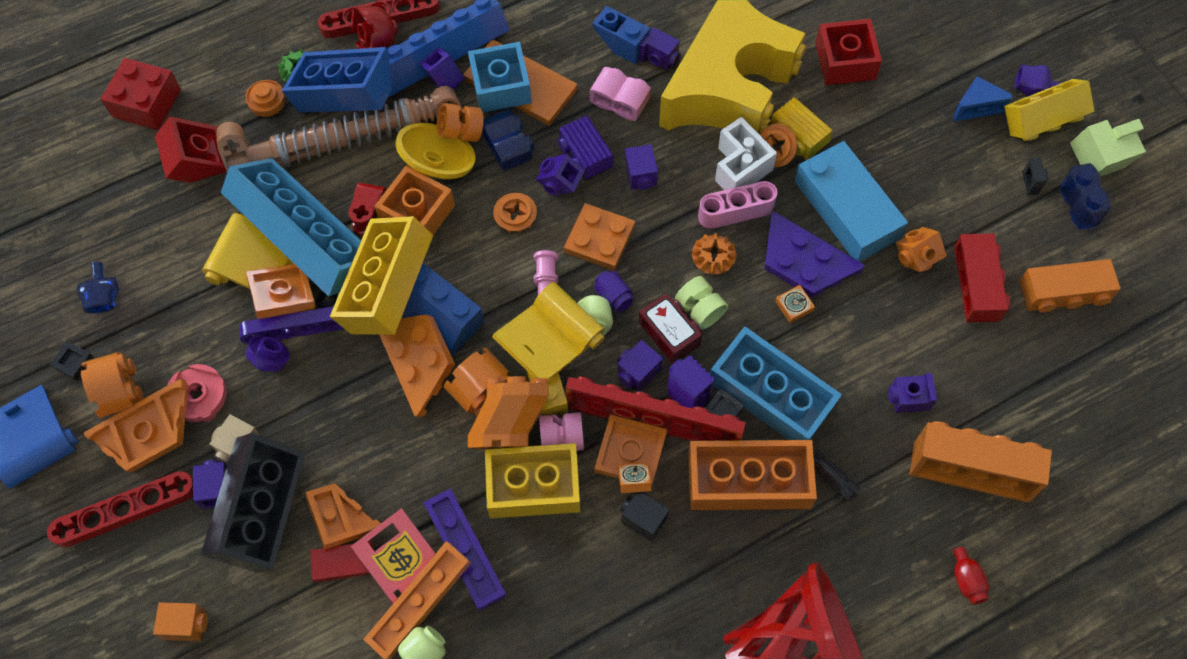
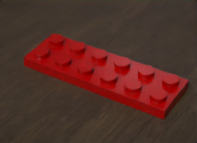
M569 377L566 385L569 410L608 420L611 414L665 428L667 429V435L688 441H741L746 422L740 421L739 418L733 415L725 414L719 416L711 414L709 410L702 407H693L692 409L681 406L679 402L671 399H665L664 401L653 399L644 392L630 393L623 391L622 388L616 385L607 384L603 386L595 384L586 377H577V379Z

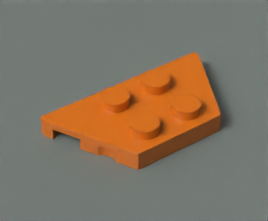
M430 315L401 318L395 335L379 334L414 416L420 418L425 416L427 410L424 408L432 395L437 396L442 388L444 379L449 376L455 366L436 321Z
M181 378L135 403L133 407L123 410L85 431V437L99 445L101 450L109 457H113L116 463L125 471L133 473L183 445L187 381Z

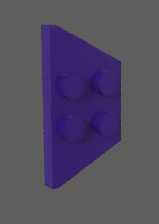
M772 212L765 270L793 287L800 285L811 298L822 293L828 287H834L842 283L843 279L862 272L864 264L776 212Z

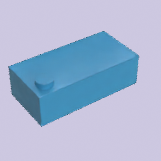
M845 141L799 164L794 182L853 259L860 262L902 238L908 225L907 220Z
M745 326L710 371V376L714 377L713 386L718 390L720 388L745 404L744 408L788 440H810L842 395Z

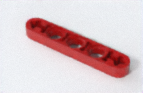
M379 0L322 14L318 19V26L322 36L325 38H337L353 34L351 23L348 21L352 16V11L359 7H380L396 23H401L436 14L440 9V0ZM402 5L410 6V9L406 12L398 11V8Z
M175 472L64 515L51 522L47 529V536L50 541L59 547H70L185 502L193 497V478L186 472ZM184 481L186 483V485L183 486L184 491L179 492L176 489L179 487L178 482ZM165 486L170 490L167 493L163 489ZM151 491H158L160 495L159 500L153 505H146V495ZM122 502H129V512L121 517L116 516L117 506ZM95 513L100 514V523L94 528H87L86 521L88 517ZM65 526L69 530L65 532L66 537L61 538L58 535L62 533V528ZM79 527L81 529V532H79L75 528Z

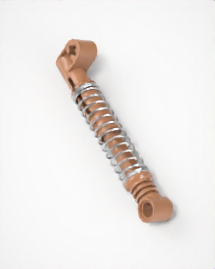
M441 86L430 94V98L427 95L423 96L424 100H421L420 97L417 98L418 102L408 98L399 99L398 102L394 101L395 109L392 110L385 103V112L382 113L379 110H374L375 115L370 116L369 112L365 110L364 118L360 119L359 115L354 112V121H350L344 115L343 124H341L340 120L338 121L334 118L332 123L324 121L321 126H317L314 123L311 129H307L305 126L303 131L300 132L293 129L290 135L283 132L282 137L279 134L270 136L268 141L249 146L245 133L239 124L225 122L217 128V146L227 172L229 166L273 158L282 168H285L287 166L290 167V162L297 161L300 164V160L304 158L310 161L311 156L314 155L320 158L321 153L327 152L330 155L332 150L337 149L340 152L341 148L346 146L348 149H351L350 141L356 140L358 146H361V138L366 137L368 143H371V135L373 134L376 135L378 140H381V132L385 131L390 138L392 136L391 129L395 128L397 133H399L401 126L405 127L421 123V121L428 123V119L433 122L434 118L438 117L441 104L450 101V104H457L461 109L462 106L451 87ZM231 139L236 145V150L231 151Z

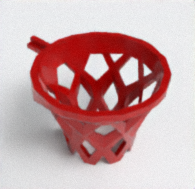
M819 562L808 565V571L776 602L753 619L724 635L723 640L726 645L733 644L725 653L726 659H809L802 655L808 641L816 642L819 650L812 659H863L840 598L828 574ZM799 603L794 612L792 613L795 604ZM806 613H807V615H808L807 618L805 619V621L803 622V624H801L802 621H803V619H804V617H805V615H806ZM773 638L762 654H756L767 639Z

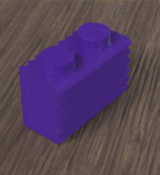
M587 115L559 128L560 139H558V145L564 154L568 153L585 170L582 175L584 180L613 167V154Z
M688 356L685 360L678 359L669 369L667 394L674 401L679 402L681 406L692 409L693 407H705L710 402L714 377L710 376V372H705V368H701V364H697V360H693V356Z

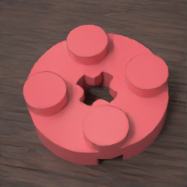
M194 364L188 366L190 369L182 373L178 371L174 374L168 385L180 378L186 380L188 389L185 421L209 422L215 418L216 413L221 410L226 401L227 385L212 367ZM198 387H201L203 394L197 399H193L190 395L191 391H197Z

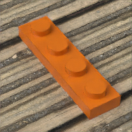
M446 541L363 640L383 659H392L402 641L414 628L423 622L472 562L451 543Z

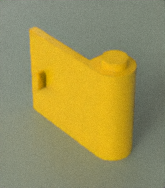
M233 213L207 259L202 272L205 274L204 278L214 285L225 284L231 280L249 289L246 272L294 263L244 215Z
M552 282L539 293L532 306L495 332L492 337L534 378H548L549 381L588 348L595 349L605 338L602 335L605 329L561 287Z

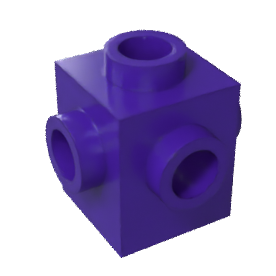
M567 154L547 158L541 164V171L536 180L551 195L557 196L572 193L575 191L585 170Z

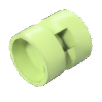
M698 276L687 282L678 291L675 299L682 305L684 312H691V320H694L700 329L704 330L716 323L725 314L728 304L718 293L712 294V286L703 276Z

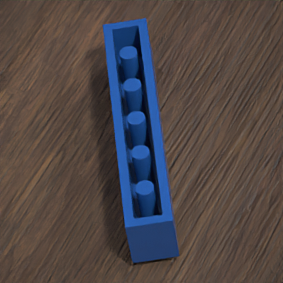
M476 0L473 5L455 11L451 17L433 23L429 29L411 35L409 40L389 47L392 90L388 97L426 77L427 74L419 62L438 47L449 54L452 60L455 61L466 55L468 51L475 50L509 31L501 4L496 0Z

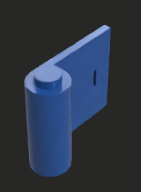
M42 384L0 408V479L9 489L14 488L77 451L75 445L79 443L77 436L70 427L65 430L60 424L46 389Z

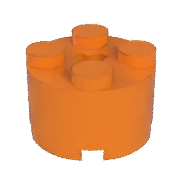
M482 348V355L476 351L465 359L453 371L452 374L456 377L453 382L450 383L447 380L444 384V389L468 414L474 413L476 416H478L487 398L488 380L505 379L507 383V377L511 376L510 371L487 348Z
M115 352L82 363L81 366L87 368L81 371L83 386L89 402L96 401L99 409L94 410L99 418L131 408L135 403L144 399L141 387L139 385L136 386L133 378L137 371L132 358L126 359L123 353Z

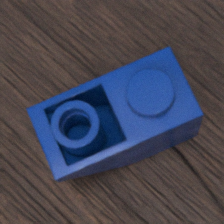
M606 6L592 23V27L614 54L636 65L639 61L640 44L650 32V28Z

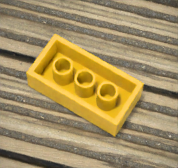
M414 216L370 219L330 317L350 334L395 335L433 235Z

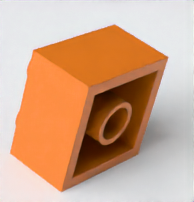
M406 165L374 207L378 218L414 216L434 235L455 207L452 189Z

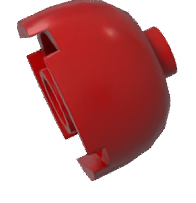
M363 6L352 11V33H358L359 41L355 42L357 49L380 47L388 49L394 45L395 35L398 34L397 23L394 19H391L385 10L377 6Z

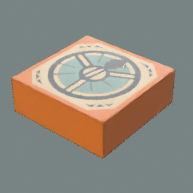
M800 285L777 296L775 299L776 304L789 323L802 318L815 309L814 304Z
M648 463L618 465L621 493L651 491Z

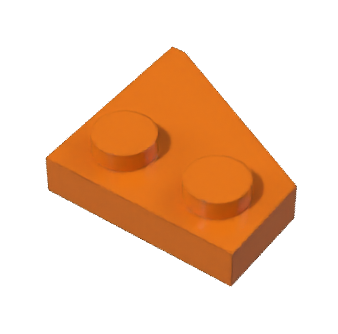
M335 483L305 493V498L324 550L360 539L380 525L379 521H373L362 511V507L355 500L349 499L345 492Z

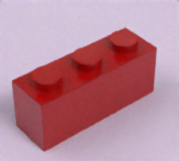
M995 233L961 234L954 247L966 322L1001 321L1005 313L1010 309V297L1008 294H1005L1006 274L1005 270L1000 267L1001 247L999 244H996Z

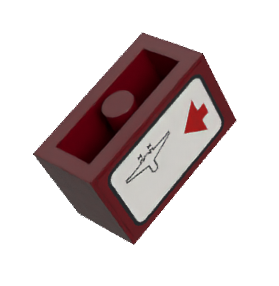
M667 293L639 311L640 326L672 364L700 347L702 331L699 325L694 320L690 321L684 314L682 305L676 299L672 300Z

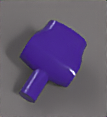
M1022 64L1017 72L1014 88L1026 96H1031L1061 83L1051 80L1050 69L1045 65L1027 66Z

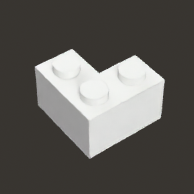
M742 117L721 130L718 149L726 158L717 163L715 181L723 190L756 183L773 171L777 152Z

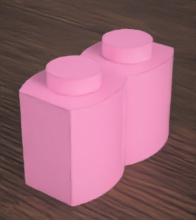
M604 67L590 89V101L596 106L613 111L627 120L636 121L650 99L651 87L642 79L627 77L619 69Z

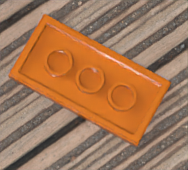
M491 40L485 48L499 46L502 44L495 40ZM523 56L530 83L532 103L514 107L550 126L578 90V84ZM469 67L463 74L464 81L474 85L471 67Z

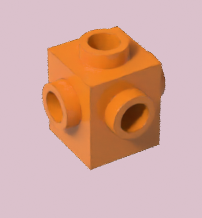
M925 227L909 231L904 238L896 242L899 251L898 258L901 264L918 272L929 270L933 264L947 256L940 233Z

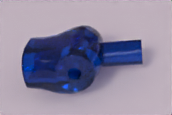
M92 262V279L78 284L77 287L83 311L88 314L111 311L114 309V302L119 292L118 282L115 277H104L102 262Z

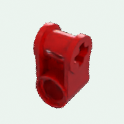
M361 182L357 184L348 213L350 220L353 222V230L357 235L363 237L370 219L378 218L374 206L386 192V187Z

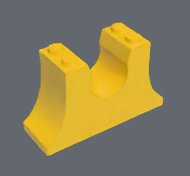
M717 0L661 95L659 127L671 130L685 125H705L724 129L742 117L760 135L763 129L771 123L769 118L774 108V105L771 104L773 92L759 82L750 81L743 76L756 74L766 77L770 81L788 84L792 75L797 76L801 69L803 61L800 60L806 49V45L803 44L805 33L770 19L755 9L747 0Z

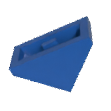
M976 77L959 102L953 116L954 122L1005 113L1004 106L1010 104L1012 96L1009 92Z

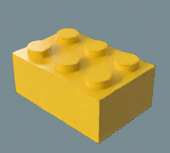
M576 443L485 450L487 510L490 519L581 512Z

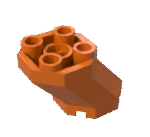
M513 376L507 377V383L505 379H489L487 398L468 434V448L529 447V435L549 398L548 378H532L528 382L526 377Z

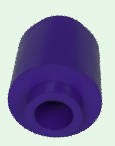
M604 271L596 278L594 290L599 296L609 301L611 310L615 309L617 313L623 312L634 302L635 298L632 295V290L616 271Z

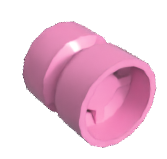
M581 412L565 413L562 418H558L556 414L539 416L541 446L576 443V451L584 450Z

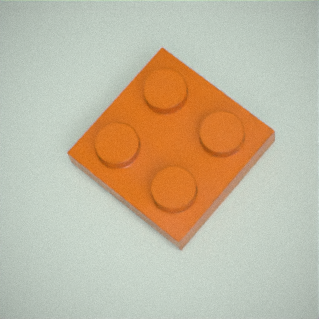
M585 203L566 241L564 253L615 271L635 228V221Z
M295 264L246 272L257 319L315 309V302L307 275Z
M610 414L594 472L619 479L618 465L648 463L652 488L667 429Z

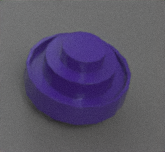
M269 336L253 337L245 351L246 357L251 364L264 372L281 371L285 368L290 357L287 347L277 339Z

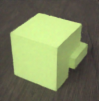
M1140 119L1122 124L1113 129L1108 120L1088 126L1070 142L1088 181L1126 168L1146 152L1138 136V133L1144 129Z

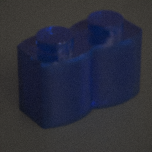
M510 109L483 119V136L503 172L532 160V150H534V144L530 136H525L521 131L523 125L517 114L513 115Z
M1091 163L1072 166L1061 183V194L1067 204L1070 205L1072 221L1079 229L1099 226L1111 208L1109 196L1100 186V175Z

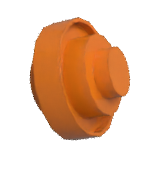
M272 80L258 81L246 93V103L251 112L257 116L267 117L277 114L286 102V96L282 92L281 85Z

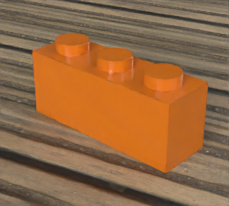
M1111 259L1028 268L1019 281L1028 311L1039 310V312H1049L1059 307L1075 309L1085 304L1102 306L1110 303L1120 291Z

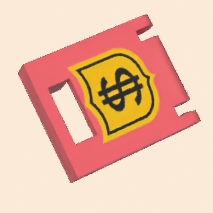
M402 508L350 546L392 604L398 599L393 592L398 589L402 594L435 555V552ZM392 523L398 534L374 551L368 541Z

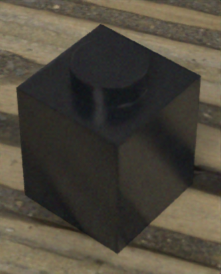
M636 492L634 497L628 496L620 508L622 512L621 523L653 542L669 515L667 507L643 492Z

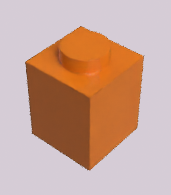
M159 602L153 635L162 640L200 642L201 635L206 631L208 624L206 610L197 604Z

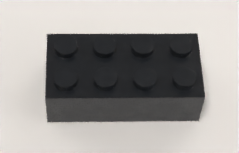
M254 433L235 438L201 556L256 573L273 570L305 452Z

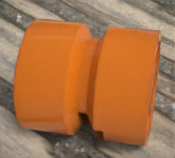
M441 104L437 117V133L440 138L456 139L459 136L462 141L477 142L480 139L483 129V112L481 108L464 106L461 109L457 104Z

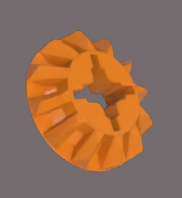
M780 123L769 125L763 129L760 136L772 148L776 145L775 139L786 141L781 146L782 152L775 150L777 156L774 167L788 165L796 157V150L799 147L796 141L797 134L792 132L790 126Z
M510 193L504 195L496 202L493 210L494 220L499 228L506 229L508 233L511 231L521 233L523 229L531 228L532 223L536 220L537 208L529 196L522 193ZM519 206L520 215H517L516 219L512 220L510 213H514L515 209Z
M717 232L709 236L705 234L700 240H696L692 249V259L697 268L713 275L728 271L734 265L737 255L735 244H732L727 236L721 237ZM713 246H716L717 252L720 253L717 254L715 261H712L713 257H711L710 253Z

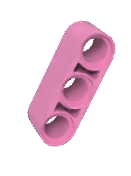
M763 181L707 194L700 201L698 220L702 226L710 229L767 216L774 209L777 189L772 183ZM736 203H737V204H740V205H742V206L737 207V206H734L733 204H736ZM706 210H714V211H716V212H715V213H710V212H708V211H706Z

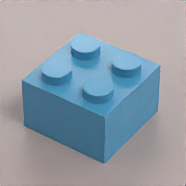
M520 42L468 51L478 105L482 112L532 103L530 83Z

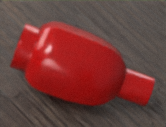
M965 547L954 549L953 553L957 560L954 567V575L962 596L969 599L971 605L988 601L989 596L987 593L990 587L982 567L976 560L969 558Z

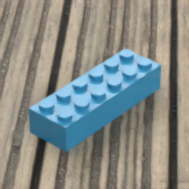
M273 158L229 166L221 194L328 296L340 293L361 240Z

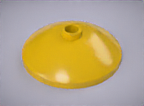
M411 124L402 128L397 135L395 144L400 157L409 167L425 176L443 180L456 179L467 175L474 166L476 157L472 146L467 141H462L459 136L456 139L440 138L437 133V125Z

